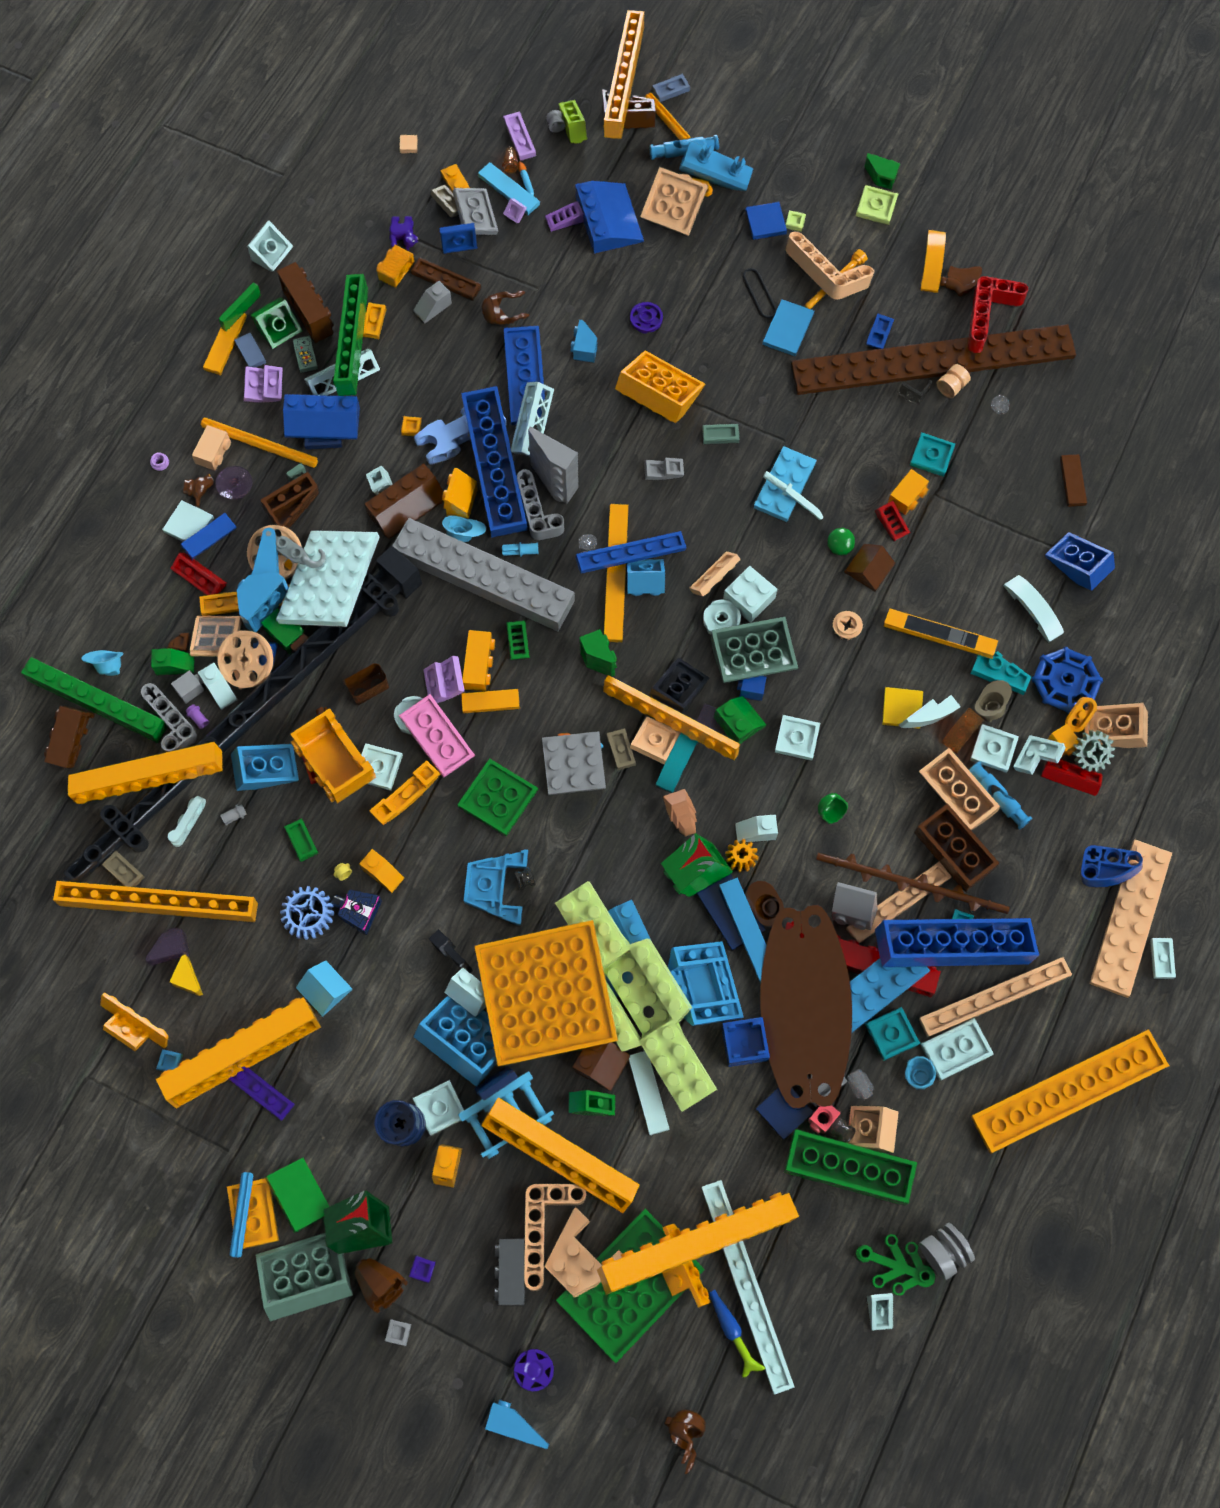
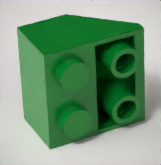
M601 629L579 637L580 654L586 667L607 676H615L617 657L614 651H610L608 647L610 643L607 635H603Z

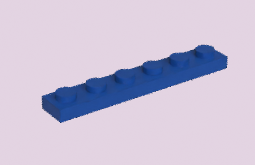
M681 531L579 553L576 554L575 558L581 574L685 551L686 544Z

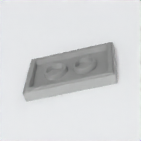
M454 188L453 195L461 224L474 223L476 235H497L498 228L487 189Z

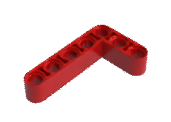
M987 276L978 279L974 292L968 338V349L971 352L980 353L983 351L988 335L991 302L1012 306L1023 305L1028 292V286L1025 283Z

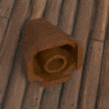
M371 1258L362 1259L356 1265L354 1274L367 1304L376 1313L381 1312L379 1310L380 1307L384 1309L389 1308L402 1295L404 1291L402 1285L406 1286L408 1283L397 1271Z

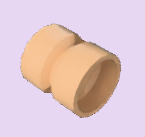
M954 364L946 372V375H943L937 381V388L947 398H954L961 388H964L971 380L970 374L963 366Z

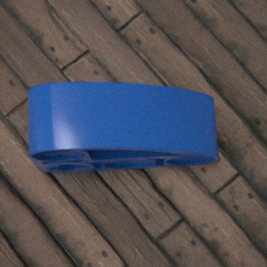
M1095 845L1089 846L1085 849L1081 868L1082 882L1089 887H1108L1120 884L1131 879L1142 870L1143 858L1136 851ZM1111 857H1115L1118 859V861L1112 863L1108 859ZM1136 860L1139 863L1137 865H1130L1128 862ZM1089 872L1095 874L1093 878H1088L1085 875Z

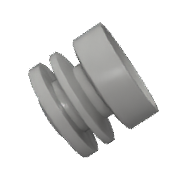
M951 1223L944 1225V1230L941 1228L937 1230L940 1241L930 1235L919 1243L924 1257L944 1281L957 1273L954 1262L961 1268L966 1267V1262L971 1263L975 1260L969 1243Z

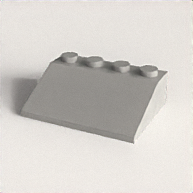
M529 427L531 466L553 498L558 502L567 504L579 487L578 452Z

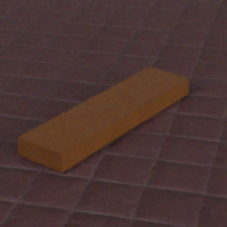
M422 258L417 260L411 270L412 275L433 284L440 281L449 291L474 301L481 289L480 283Z

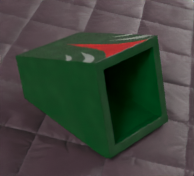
M362 1191L324 1209L325 1244L337 1254L392 1244L389 1206L368 1191Z

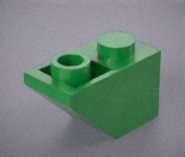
M868 153L864 167L875 185L892 190L900 163Z

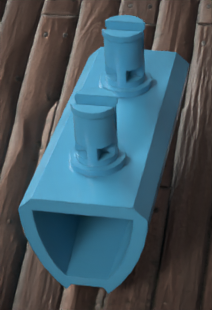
M690 140L679 171L721 187L745 191L748 187L753 168L745 165L744 158L738 162L739 156L734 160L714 151L712 144L707 148V143L702 146Z

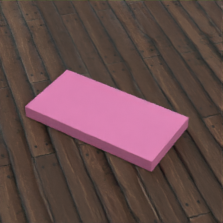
M431 694L399 715L401 721L443 778L475 757L472 750Z

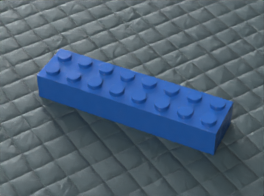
M495 386L461 393L491 537L526 531L527 522L498 388Z
M1031 918L883 920L875 929L882 967L1030 964L1039 956Z

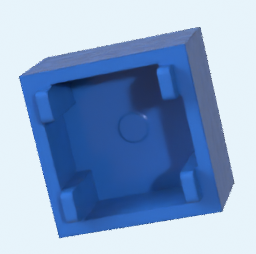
M763 1017L722 1024L721 1029L728 1067L767 1062L770 1056Z

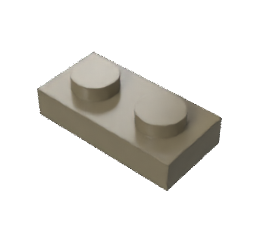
M446 185L431 190V196L451 218L459 215L454 195Z
M625 728L607 733V739L617 771L636 766Z
M117 851L102 864L125 887H136L145 878Z

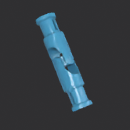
M718 136L669 141L654 146L651 144L649 145L651 160H654L658 157L671 158L682 156L685 154L690 140L702 146L707 143V148L712 144L713 149L719 150Z
M980 761L977 762L969 771L998 803L1003 813L1008 818L1011 817L1018 825L1017 828L1019 830L1022 829L1033 818L1031 816L1028 817L1021 809V805L1008 795L1007 790L999 781L981 766L982 763ZM992 785H995L999 787L1000 790L992 795L991 787Z

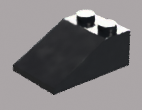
M678 657L652 687L648 696L685 714L708 682L709 677Z

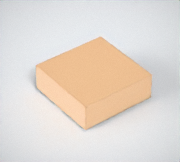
M400 135V153H417V135Z

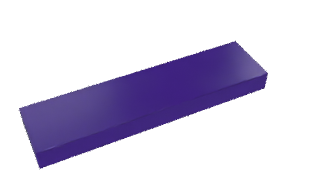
M245 1066L241 1067L244 1070L243 1072L240 1071L236 1076L229 1078L230 1081L281 1121L295 1105Z

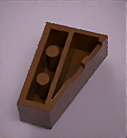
M602 90L603 122L610 95L607 93V90ZM633 95V98L629 99L624 128L655 127L656 110L654 99Z
M60 706L55 713L56 721L54 728L50 731V743L44 752V762L64 768H73L82 748L79 745L83 735H87L89 731L86 728L89 718H94L95 713L73 707Z

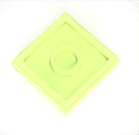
M865 185L856 216L889 225L898 193Z

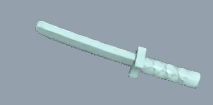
M768 471L765 472L763 478L783 491L782 495H789L819 520L823 519L820 510L793 490L791 483L787 485Z

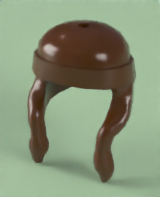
M503 291L488 296V298L483 300L481 307L484 319L489 324L494 325L512 324L518 319H526L530 316L529 314L520 313L509 318L499 308L502 298H519L526 292L509 293Z
M684 1409L677 1412L673 1418L667 1417L664 1424L669 1427V1434L673 1443L685 1450L681 1464H684L689 1459L685 1474H688L694 1465L696 1457L692 1438L702 1437L706 1426L705 1420L701 1415Z

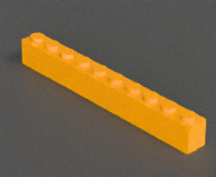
M627 11L604 118V137L622 138L644 31V12Z
M64 881L56 882L53 901L59 906L246 922H255L258 902L254 897Z
M781 1192L770 1196V1200L764 1202L763 1199L752 1203V1207L746 1209L745 1206L734 1210V1214L731 1216H727L726 1213L716 1217V1221L709 1224L708 1221H704L696 1225L697 1229L695 1230L684 1229L678 1232L679 1236L671 1238V1235L659 1239L660 1243L654 1246L652 1243L641 1246V1251L633 1253V1250L621 1254V1259L614 1261L612 1257L601 1262L602 1266L597 1269L606 1295L795 1220L799 1215L790 1194L782 1195Z

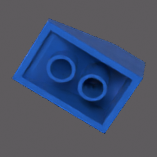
M1070 532L1045 554L1048 560L1076 584L1091 591L1115 569L1113 552Z

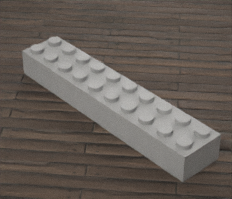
M408 518L393 544V547L417 568L555 631L560 630L575 602V592L411 518Z

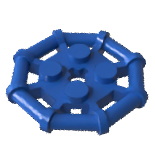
M1063 647L1061 650L1047 655L1043 654L1040 657V662L1035 675L1032 677V682L1035 683L1042 697V703L1064 710L1069 714L1077 703H1072V699L1081 695L1082 697H1089L1095 700L1100 685L1103 683V678L1100 677L1091 656H1085L1070 650L1068 647ZM1061 657L1064 658L1061 663H1054L1052 661ZM1069 657L1078 660L1082 663L1079 664L1074 661L1069 660ZM1046 665L1051 668L1049 675L1042 676ZM1084 666L1087 667L1091 677H1088V675L1085 674ZM1070 676L1072 683H1066L1063 677ZM1043 682H1048L1049 689L1052 691L1050 694H1048ZM1087 683H1092L1090 692L1087 693L1085 691ZM1054 695L1063 697L1066 699V703L1054 699L1052 697Z

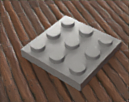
M599 731L542 738L548 795L606 789Z

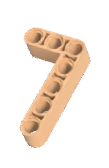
M792 232L789 235L785 248L786 252L831 298L842 299L869 287L874 274L872 267L861 265L840 273L803 234Z
M533 1184L526 1190L524 1282L531 1291H538L544 1283L545 1205H581L586 1200V1190L576 1184ZM534 1189H538L541 1192V1197L538 1200L530 1198V1192ZM555 1189L562 1192V1197L559 1200H553L550 1197L551 1192ZM576 1189L581 1190L583 1197L580 1200L572 1199V1191ZM534 1210L541 1213V1218L535 1222L529 1218L530 1213ZM532 1232H538L541 1238L539 1242L532 1243L529 1241V1235ZM533 1253H537L540 1256V1262L537 1265L529 1263V1256ZM532 1275H537L540 1278V1283L536 1287H531L528 1284V1279Z

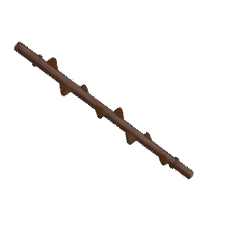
M818 852L816 858L818 861L835 865V867L840 866L861 872L863 882H867L872 876L896 882L898 890L901 892L908 886L933 893L934 901L937 903L945 896L968 903L972 912H975L979 907H984L986 910L991 909L1008 914L1010 909L1009 906L995 903L991 900L964 894L961 885H957L953 890L929 884L925 874L914 880L893 874L890 865L887 864L881 870L858 864L855 854H850L843 860L838 856L836 858Z

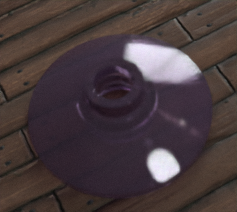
M240 466L227 467L216 478L217 491L227 499H240L247 495L252 487L250 473Z

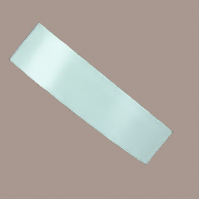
M1018 575L1004 584V587L1014 600L1018 599L1039 625L1037 629L1048 643L1064 633L1060 622L1050 606L1028 581Z

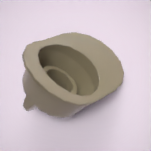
M1003 680L989 683L976 701L975 711L986 718L988 722L999 719L1004 715L1006 705L1012 694V688L1009 683Z

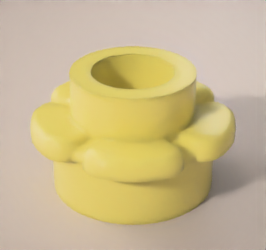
M340 863L334 868V876L340 881L347 879L352 873L348 863Z

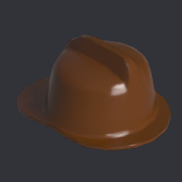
M756 881L748 887L746 899L755 917L761 924L772 926L777 914L784 908L778 893L766 881Z

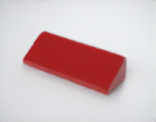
M179 553L170 568L206 595L219 594L227 584L198 561L192 560L186 553Z
M1061 759L1058 763L1046 761L1041 775L1043 778L1096 796L1100 790L1103 775L1092 770L1089 772L1085 768L1083 769L1078 765Z

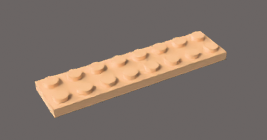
M1138 840L1132 842L1130 850L1141 854L1143 868L1137 875L1119 885L1090 980L1091 985L1126 998L1131 995L1172 853ZM1131 860L1128 863L1130 865H1137L1139 862Z

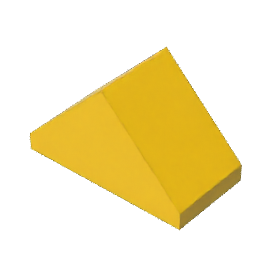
M185 954L181 956L170 983L177 988L201 996L203 993L193 966Z

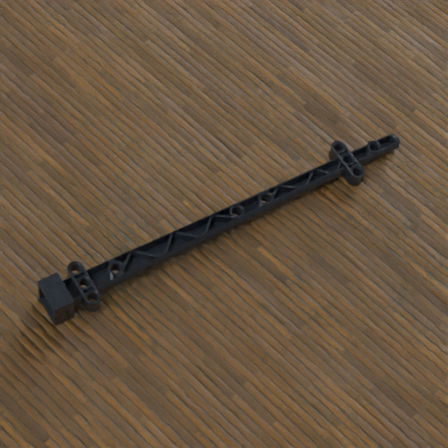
M391 546L376 560L379 571L374 576L369 572L366 573L364 579L368 581L361 586L351 614L354 618L348 622L347 627L320 626L197 745L215 742L223 754L375 614L381 611L386 616H395L399 611L395 596L401 593L407 599L422 585L418 568L395 547ZM376 591L381 592L379 595H372ZM389 603L394 604L392 607H385ZM238 719H243L241 724H235ZM185 779L176 783L152 787L124 815L113 805L104 806L101 809L100 816L110 828L92 845L88 846L84 853L63 872L66 875L63 879L66 882H83L92 872L102 866L125 842L135 852H144L148 848L149 843L139 830L194 779ZM115 812V816L112 819H108L109 814ZM128 825V829L125 832H121V828ZM141 838V842L138 845H134V841ZM98 852V857L92 860V855Z

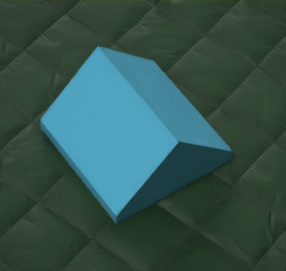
M327 961L308 969L296 986V989L322 1017L353 990Z

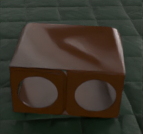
M373 663L346 678L344 682L357 705L366 702L389 688L386 674L377 663ZM374 679H381L383 681L373 688L370 686ZM364 688L366 690L364 693L354 696L356 689Z

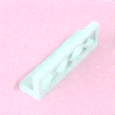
M368 348L361 351L358 380L380 370L372 350ZM371 359L374 368L368 371L362 369L364 361ZM335 364L304 379L313 395H318L314 386L319 383L326 385L325 391L319 395L327 396L336 391L335 385L330 384L334 376Z
M540 382L526 383L511 453L524 454L530 457V451H528V429L537 425L538 431L544 434L554 392L553 388ZM542 389L547 391L545 400L541 397ZM539 407H541L542 416L540 418L537 414V410Z

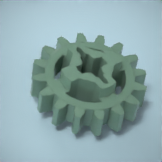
M1090 730L1089 735L1083 732V738H1077L1079 743L1073 745V747L1077 748L1076 751L1072 752L1073 755L1077 756L1074 761L1079 763V767L1085 768L1089 772L1091 770L1098 772L1099 768L1104 770V764H1111L1109 758H1114L1111 751H1114L1115 747L1110 746L1114 741L1108 739L1109 735L1099 730L1096 732Z

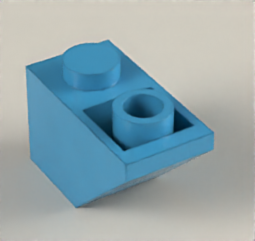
M579 319L578 326L574 328V337L576 339L571 343L570 352H573L574 360L595 362L597 337L587 324Z

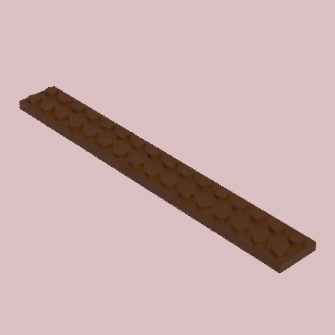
M1066 324L987 335L983 351L980 353H973L968 349L969 337L793 360L791 366L797 395L943 376L946 375V372L954 364L963 366L968 372L1074 359L1076 351L1069 325Z

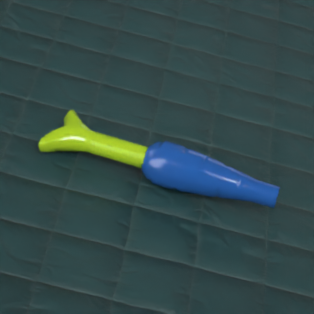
M716 1290L711 1291L709 1297L712 1300L725 1336L734 1342L744 1360L742 1377L748 1376L751 1371L765 1370V1366L759 1364L750 1356L740 1337L741 1328L732 1313L720 1299Z

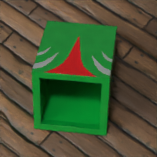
M696 833L661 863L665 869L663 872L666 877L674 882V889L680 895L683 893L688 897L733 872L715 845Z

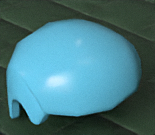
M916 1056L907 1062L905 1078L910 1086L915 1089H926L933 1084L936 1077V1069L931 1060L923 1056Z

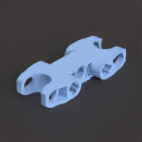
M464 407L461 410L462 417L446 425L443 420L434 421L414 436L417 446L427 443L436 445V448L426 455L429 465L447 461L456 456L461 450L459 445L471 439Z

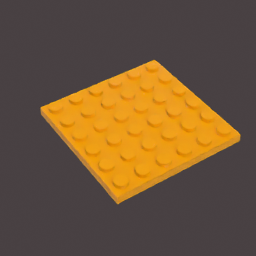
M593 920L475 946L498 1066L618 1041Z

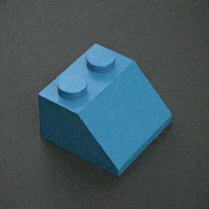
M645 559L627 563L628 594L639 596L642 593H650V595L665 593L664 560Z

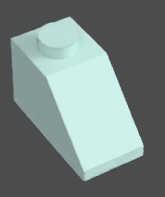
M215 663L198 672L221 710L237 701L236 696Z
M776 815L755 816L735 824L737 841L739 843L742 842V839H745L746 842L776 840L778 835Z

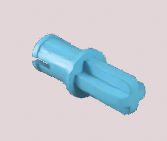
M519 542L520 544L502 545V554L504 556L520 555L522 557V555L539 554L538 543L521 544Z

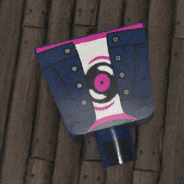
M349 890L345 898L335 895L331 904L340 909L338 916L342 921L367 935L382 900L378 895Z

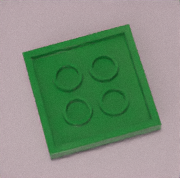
M489 758L458 803V807L507 837L537 793L538 787Z

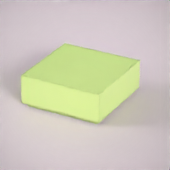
M789 210L785 224L786 228L802 232L806 214Z

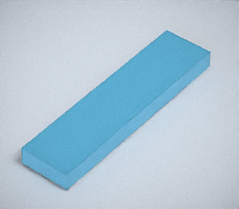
M489 162L478 172V177L508 200L514 198L526 206L525 213L527 215L540 205L538 199Z

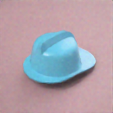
M459 516L445 517L442 522L443 527L446 529V534L462 542H468L472 537L480 536L486 531V526L482 522Z
M99 650L89 652L83 655L81 659L83 662L93 664L99 674L114 676L120 674V657L123 653Z

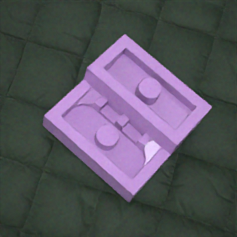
M265 365L264 369L246 366L244 401H281L283 367Z
M451 656L442 663L434 662L424 669L428 695L431 694L436 703L443 702L464 692L458 656Z

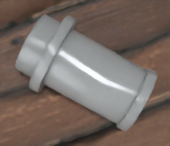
M242 804L239 806L235 805V808L220 814L226 826L241 817L243 819L247 815Z

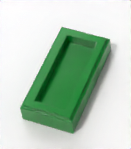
M302 818L284 826L301 862L319 854Z

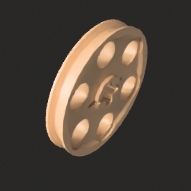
M268 525L257 530L251 537L247 547V558L251 569L253 570L254 558L259 549L257 539L262 536L265 528H272L274 531L280 530L282 536L289 538L302 547L296 534L290 529L278 525ZM278 555L279 574L288 579L295 573L298 563L292 562V568L286 570L284 563L289 559L283 555Z
M237 631L230 634L222 642L218 652V667L225 680L233 686L240 688L255 687L260 685L269 676L273 667V652L268 641L262 635L253 631ZM236 637H239L241 640V645L238 648L234 646V639ZM253 638H256L259 642L258 647L255 649L251 646ZM227 653L232 656V661L229 664L224 660ZM261 655L267 658V662L263 666L259 663ZM243 657H247L248 661H243ZM235 670H238L240 673V678L237 681L232 677ZM252 671L257 673V679L254 682L250 679Z

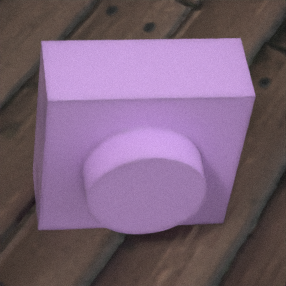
M510 198L503 214L514 222L520 223L527 207L516 199Z

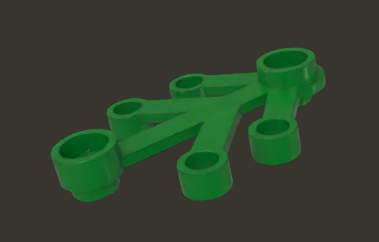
M893 1234L887 1235L884 1242L890 1248L895 1260L874 1253L867 1245H862L856 1250L855 1255L858 1261L862 1263L873 1261L893 1269L883 1275H876L872 1278V1285L875 1288H881L885 1283L903 1274L910 1275L913 1278L903 1283H895L892 1286L893 1294L901 1296L906 1290L916 1285L929 1287L935 1281L933 1269L929 1266H924L917 1252L918 1246L914 1242H908L904 1250L911 1256L915 1268L907 1265L897 1245L898 1238ZM889 1237L894 1238L895 1243L893 1245L888 1243ZM908 1245L914 1246V1252L908 1251ZM862 1250L868 1251L869 1255L867 1258L861 1255ZM923 1272L928 1274V1280L922 1279L921 1275ZM877 1277L881 1278L882 1284L880 1286L875 1284V1279ZM896 1285L902 1287L901 1293L895 1291Z

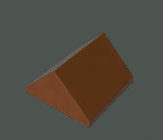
M864 544L844 573L876 592L895 565V562L883 545Z

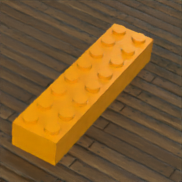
M296 998L285 1008H278L271 1012V1015L267 1018H260L254 1021L253 1025L249 1028H242L236 1031L233 1037L218 1041L215 1047L200 1051L197 1057L182 1061L179 1067L164 1071L156 1081L166 1101L177 1109L227 1081L231 1076H236L238 1072H243L244 1070L241 1067H252L318 1030L321 1026L305 998Z

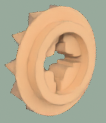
M843 611L834 618L833 628L835 634H838L841 639L846 638L850 640L851 638H856L861 633L863 623L856 613ZM851 620L850 627L852 628H848V630L845 631V625L843 624H847V622Z

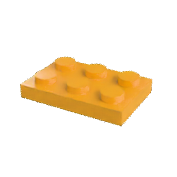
M266 1178L252 1182L243 1249L279 1241L272 1192ZM240 1184L227 1186L233 1227Z

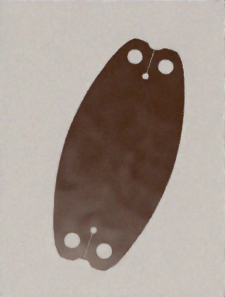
M819 905L807 906L801 913L794 908H783L779 911L769 934L762 967L760 1011L764 1021L770 1056L769 1061L778 1087L785 1101L792 1108H802L807 1103H816L818 1106L824 1107L833 1104L844 1079L851 1044L852 996L846 961L834 926L827 913ZM812 915L820 917L821 923L818 927H811L808 921ZM787 917L792 918L794 921L793 928L789 930L782 927V921ZM801 933L804 934V938H800ZM808 1074H812L811 1079L807 1078ZM822 1083H827L831 1088V1092L827 1096H821L818 1092V1087ZM794 1085H800L803 1088V1094L800 1098H794L791 1095V1088Z

